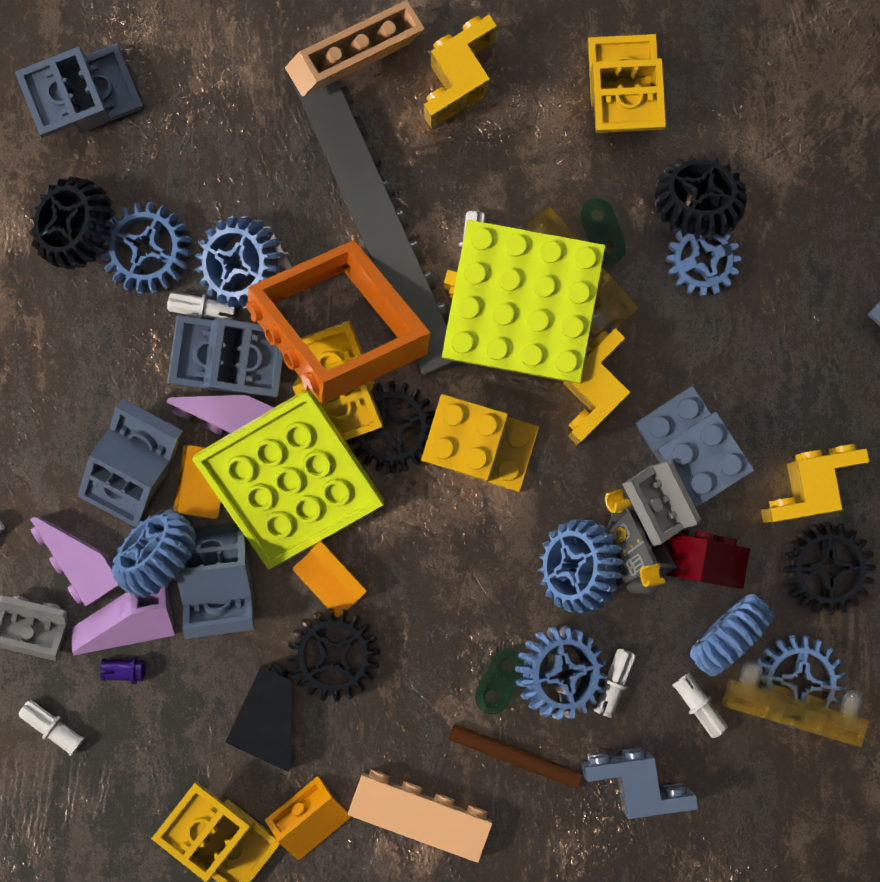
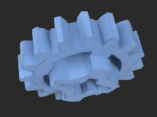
M679 231L675 236L680 243L671 242L668 248L674 252V255L666 257V262L674 263V267L668 271V275L677 274L679 277L675 285L679 287L683 283L687 284L686 293L689 295L695 288L699 289L700 297H704L709 288L714 295L720 292L719 284L727 288L731 284L727 276H737L739 273L736 268L732 267L733 264L741 261L740 256L733 255L739 244H729L727 241L732 233L730 231L727 232L723 238L715 234L712 240L719 244L715 247L705 242L704 238H707L705 235H701L696 241L693 234L688 233L682 238V233ZM689 242L690 255L681 261L682 250ZM700 252L703 256L709 255L711 258L707 263V267H705L704 263L697 264L696 262ZM725 258L724 270L718 277L716 266L718 261ZM692 272L701 276L703 281L691 278L688 273Z

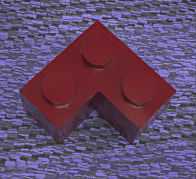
M682 529L665 541L677 569L665 576L737 589L744 588L750 549L737 546L738 539L696 531L695 537H689L690 531Z

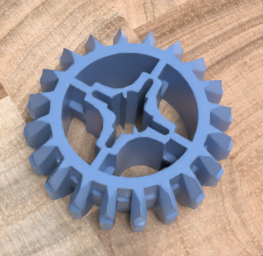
M137 202L133 206L135 213L130 214L129 210L123 207L121 208V213L125 218L120 221L116 216H113L110 219L116 227L110 229L108 233L112 240L105 241L103 247L109 248V251L102 252L99 256L104 261L112 260L106 264L104 270L107 273L117 270L112 278L116 284L125 279L123 288L130 291L136 283L138 294H144L146 284H148L150 292L156 294L158 292V282H161V285L167 290L170 288V283L167 281L170 275L176 281L181 279L180 275L175 271L177 267L182 270L188 269V264L180 259L181 257L188 258L192 256L191 250L182 248V246L188 245L192 241L189 236H180L187 230L184 223L174 226L179 219L176 213L170 214L166 218L168 209L162 205L155 214L153 202H148L146 211L143 212L141 205ZM152 222L140 235L126 234L131 227L137 224ZM162 226L169 231L172 238L171 254L159 247L158 242L161 236L159 232ZM146 241H149V244L158 254L154 252L147 254L145 252L146 256H142V252L134 243L140 245L143 242L146 245ZM120 243L132 249L133 255L130 261L132 266L129 271L125 269L120 259ZM153 261L166 263L163 268L155 273L139 275L141 270H145L146 266Z
M231 216L227 218V222H216V229L205 231L209 240L198 242L204 251L195 255L197 259L202 260V266H198L195 271L204 274L199 284L209 286L206 295L210 297L217 296L216 303L220 305L228 303V307L232 309L239 308L240 306L246 309L248 287L238 290L239 284L244 283L247 276L255 277L254 281L249 285L251 286L276 275L277 272H283L286 269L282 265H278V259H282L286 255L283 252L276 251L281 241L279 239H271L274 230L271 228L263 229L264 223L262 221L254 220L252 222V218L248 216H242L240 219ZM243 235L241 241L236 242L233 249L225 248L234 237ZM238 261H242V266L245 268H240L241 265L238 264Z
M161 509L156 514H149L146 520H140L139 525L135 529H131L129 536L123 538L124 543L122 546L117 548L118 555L112 561L114 564L111 570L114 574L113 579L118 582L122 589L137 598L141 596L147 598L151 594L156 595L159 593L162 587L167 588L173 578L177 579V574L180 570L185 569L186 561L192 557L190 552L195 549L196 544L194 541L197 535L194 533V528L190 525V522L171 509L166 511Z
M574 519L569 521V523L559 524L558 530L549 532L551 541L542 543L546 550L545 554L538 556L543 560V567L537 570L544 574L540 584L548 587L545 596L554 599V605L563 607L568 612L589 613L592 610L603 608V603L612 601L611 592L620 590L616 580L624 577L619 572V565L623 564L624 561L618 558V553L622 548L614 545L616 536L608 533L607 527L598 525V523L592 520Z
M755 594L742 597L696 641L690 652V657L695 661L694 664L709 676H716L725 669H728L762 637V634L772 624L774 613L769 609L770 606Z
M561 626L559 631L556 627H549L547 635L543 632L535 633L537 643L529 640L525 642L530 652L528 654L522 652L518 654L520 659L525 660L524 666L519 665L515 667L516 672L523 673V678L518 679L515 682L516 685L526 687L520 696L525 700L531 699L529 708L532 710L540 708V715L548 717L551 714L553 719L561 720L564 715L568 719H574L576 711L581 714L587 713L586 703L591 705L597 704V700L593 696L594 692H604V688L598 686L599 679L605 680L608 678L606 674L600 673L599 668L607 664L606 661L597 659L603 650L600 647H592L594 639L590 636L583 638L582 630L574 629L571 632L568 626ZM563 645L573 648L579 655L581 662H571L568 653H564ZM547 655V664L543 669L540 670V665L544 657ZM562 667L571 669L565 671V673H562L560 675V678L551 677L557 675V673H560L562 671ZM582 676L581 683L578 689L575 690L576 681ZM541 684H552L554 691L559 694L560 700L553 701L543 691Z
M793 635L788 637L789 647H786L785 643L780 639L775 641L779 651L777 653L767 647L764 652L771 659L767 662L758 658L756 663L765 667L764 672L755 671L752 675L754 678L763 679V684H756L752 688L754 692L764 691L765 695L759 697L756 701L759 705L770 703L767 716L770 717L779 711L776 716V723L780 725L787 719L783 717L785 707L778 701L773 690V683L784 685L788 689L789 700L791 701L790 706L800 709L801 704H804L805 698L810 692L824 691L821 698L813 706L803 709L806 710L804 721L801 722L803 728H810V717H813L817 724L819 722L823 723V718L820 714L822 711L832 717L835 713L829 707V704L832 702L841 706L843 702L841 699L834 697L835 692H846L845 686L837 685V680L845 679L846 673L834 671L835 668L841 666V659L829 661L834 650L827 648L820 653L823 647V641L816 640L810 648L809 636H802L800 646H798L797 639ZM798 654V658L794 660L793 668L789 672L774 673L781 661L791 655ZM809 655L815 658L822 666L826 681L815 679L811 675L810 663H808ZM801 673L803 679L815 683V685L806 684L805 687L800 686L801 690L797 691V686L788 681H783V679L798 678L797 674ZM789 719V727L795 729L798 721Z

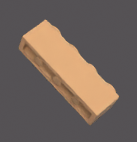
M405 0L299 51L285 69L301 96L305 97L408 46L424 30V27L408 0Z
M371 769L370 774L362 773L347 815L468 860L479 862L492 826V819L486 817L487 811L468 805L467 810L454 806V799L436 793L434 798L421 794L423 788L403 781L402 786L389 782V775Z

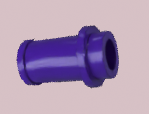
M133 657L132 660H101L100 671L104 670V673H100L102 681H131V684L144 681L145 662L139 660L138 657Z

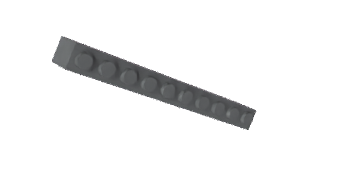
M292 81L373 264L430 331L428 353L416 359L423 377L457 363L458 361L442 359L447 330L445 322L449 320V314L443 301L436 303L431 292L436 289V285L430 271L422 272L418 259L423 256L416 240L412 239L409 241L404 228L409 227L402 209L395 210L390 200L391 197L395 196L388 177L381 179L376 167L381 165L380 159L374 146L367 148L362 136L368 133L360 115L353 117L349 105L353 104L354 101L347 85L345 84L340 87L338 81H335L302 97Z

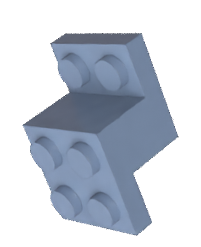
M118 43L85 55L78 46L15 71L39 135L42 138L74 125L83 133L144 108Z
M177 315L167 384L233 394L248 393L278 397L283 355L276 345L272 346L268 342L260 324L223 318L207 320Z
M693 386L634 423L659 463L667 460L673 462L695 508L754 471L718 413L711 414Z
M121 399L115 407L108 431L89 455L77 496L137 527L140 520L144 519L150 499L169 473L183 430L143 410L141 407Z
M236 523L194 528V533L197 535L194 541L196 544L195 549L190 552L192 557L186 561L185 569L180 570L177 574V583L183 605L182 629L184 638L190 639L254 630L253 582L247 558L246 537Z
M642 747L623 749L622 756L615 757L608 755V752L588 754V760L581 761L582 773L587 782L618 778L622 811L628 819L698 810L696 795L689 788L683 787L681 783L662 786L663 792H660L655 757L643 750Z

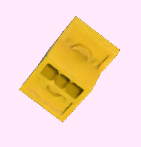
M490 14L483 19L480 16L472 18L462 26V32L454 37L450 34L445 35L433 44L435 49L431 50V67L444 87L433 91L426 97L428 102L424 104V119L431 129L489 94L490 79L475 55L495 43L497 25Z
M656 34L589 37L587 42L591 107H594L596 133L665 130L662 58L658 59Z
M350 320L301 338L326 371L363 354ZM298 374V378L292 386L295 395L305 390L301 377ZM374 380L321 404L344 440L383 427V420L371 393L375 384Z
M616 328L610 334L604 330L588 347L591 353L584 359L580 384L563 381V384L591 411L589 413L584 409L568 425L572 429L568 437L576 445L630 393L601 364L625 339Z
M441 394L421 461L453 470L454 473L520 492L539 426L507 417V413Z
M849 444L829 449L830 455L822 456L821 450L795 455L796 461L787 463L793 497L769 501L770 508L761 510L763 523L842 510L835 469L868 463L867 448L857 450L856 444Z
M198 782L193 784L151 838L205 882L210 877L217 882H251L280 845L270 831L229 799L223 803Z

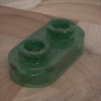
M599 198L589 200L584 204L580 212V222L587 242L603 244L608 241L612 242L615 245V251L612 253L604 251L602 265H615L623 258L626 244L614 209L606 200ZM592 211H602L604 218L601 221L594 220L591 216Z
M503 649L494 655L475 691L476 704L484 713L498 714L509 704L518 687L515 682L523 677V673L515 671L516 666H524L525 660L518 657V651ZM507 659L512 660L515 664L513 671H503V661ZM489 690L498 692L499 697L496 702L491 703L486 700L485 695Z

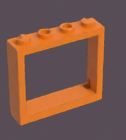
M354 240L248 287V303H246V307L251 313V320L253 322L257 321L260 324L268 342L272 346L276 345L282 353L288 368L294 369L297 372L306 391L310 389L321 404L421 358L428 353L430 331ZM345 272L398 338L326 371L274 303Z

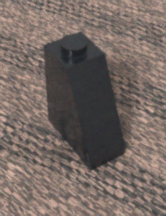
M271 662L269 667L265 665L260 667L225 743L288 772L293 764L294 679L288 676L290 670Z

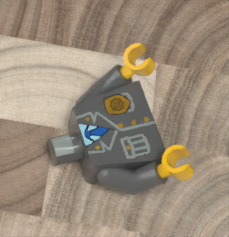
M622 488L606 493L605 503L611 512V518L607 525L608 533L616 536L614 545L622 548L618 553V558L624 561L623 564L619 565V572L624 577L617 579L616 583L619 589H627L633 594H655L660 584H665V579L661 577L677 569L665 542L655 546L652 545L636 511H628L632 503L629 499L623 498Z

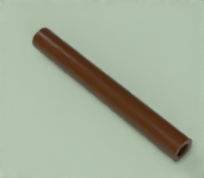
M457 724L453 725L448 738L450 741L574 789L578 788L583 773Z

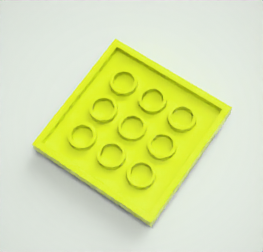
M467 220L442 359L580 384L605 245Z
M305 389L194 454L192 458L194 464L268 570L384 505L385 501L310 389L307 391Z

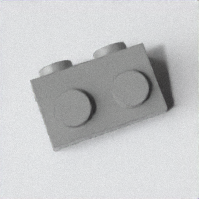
M671 460L649 466L622 484L653 546L662 544L682 529L701 522L695 505Z
M0 595V648L57 661L68 627L67 612L53 603L40 605L29 602L28 599L19 595H10V597Z

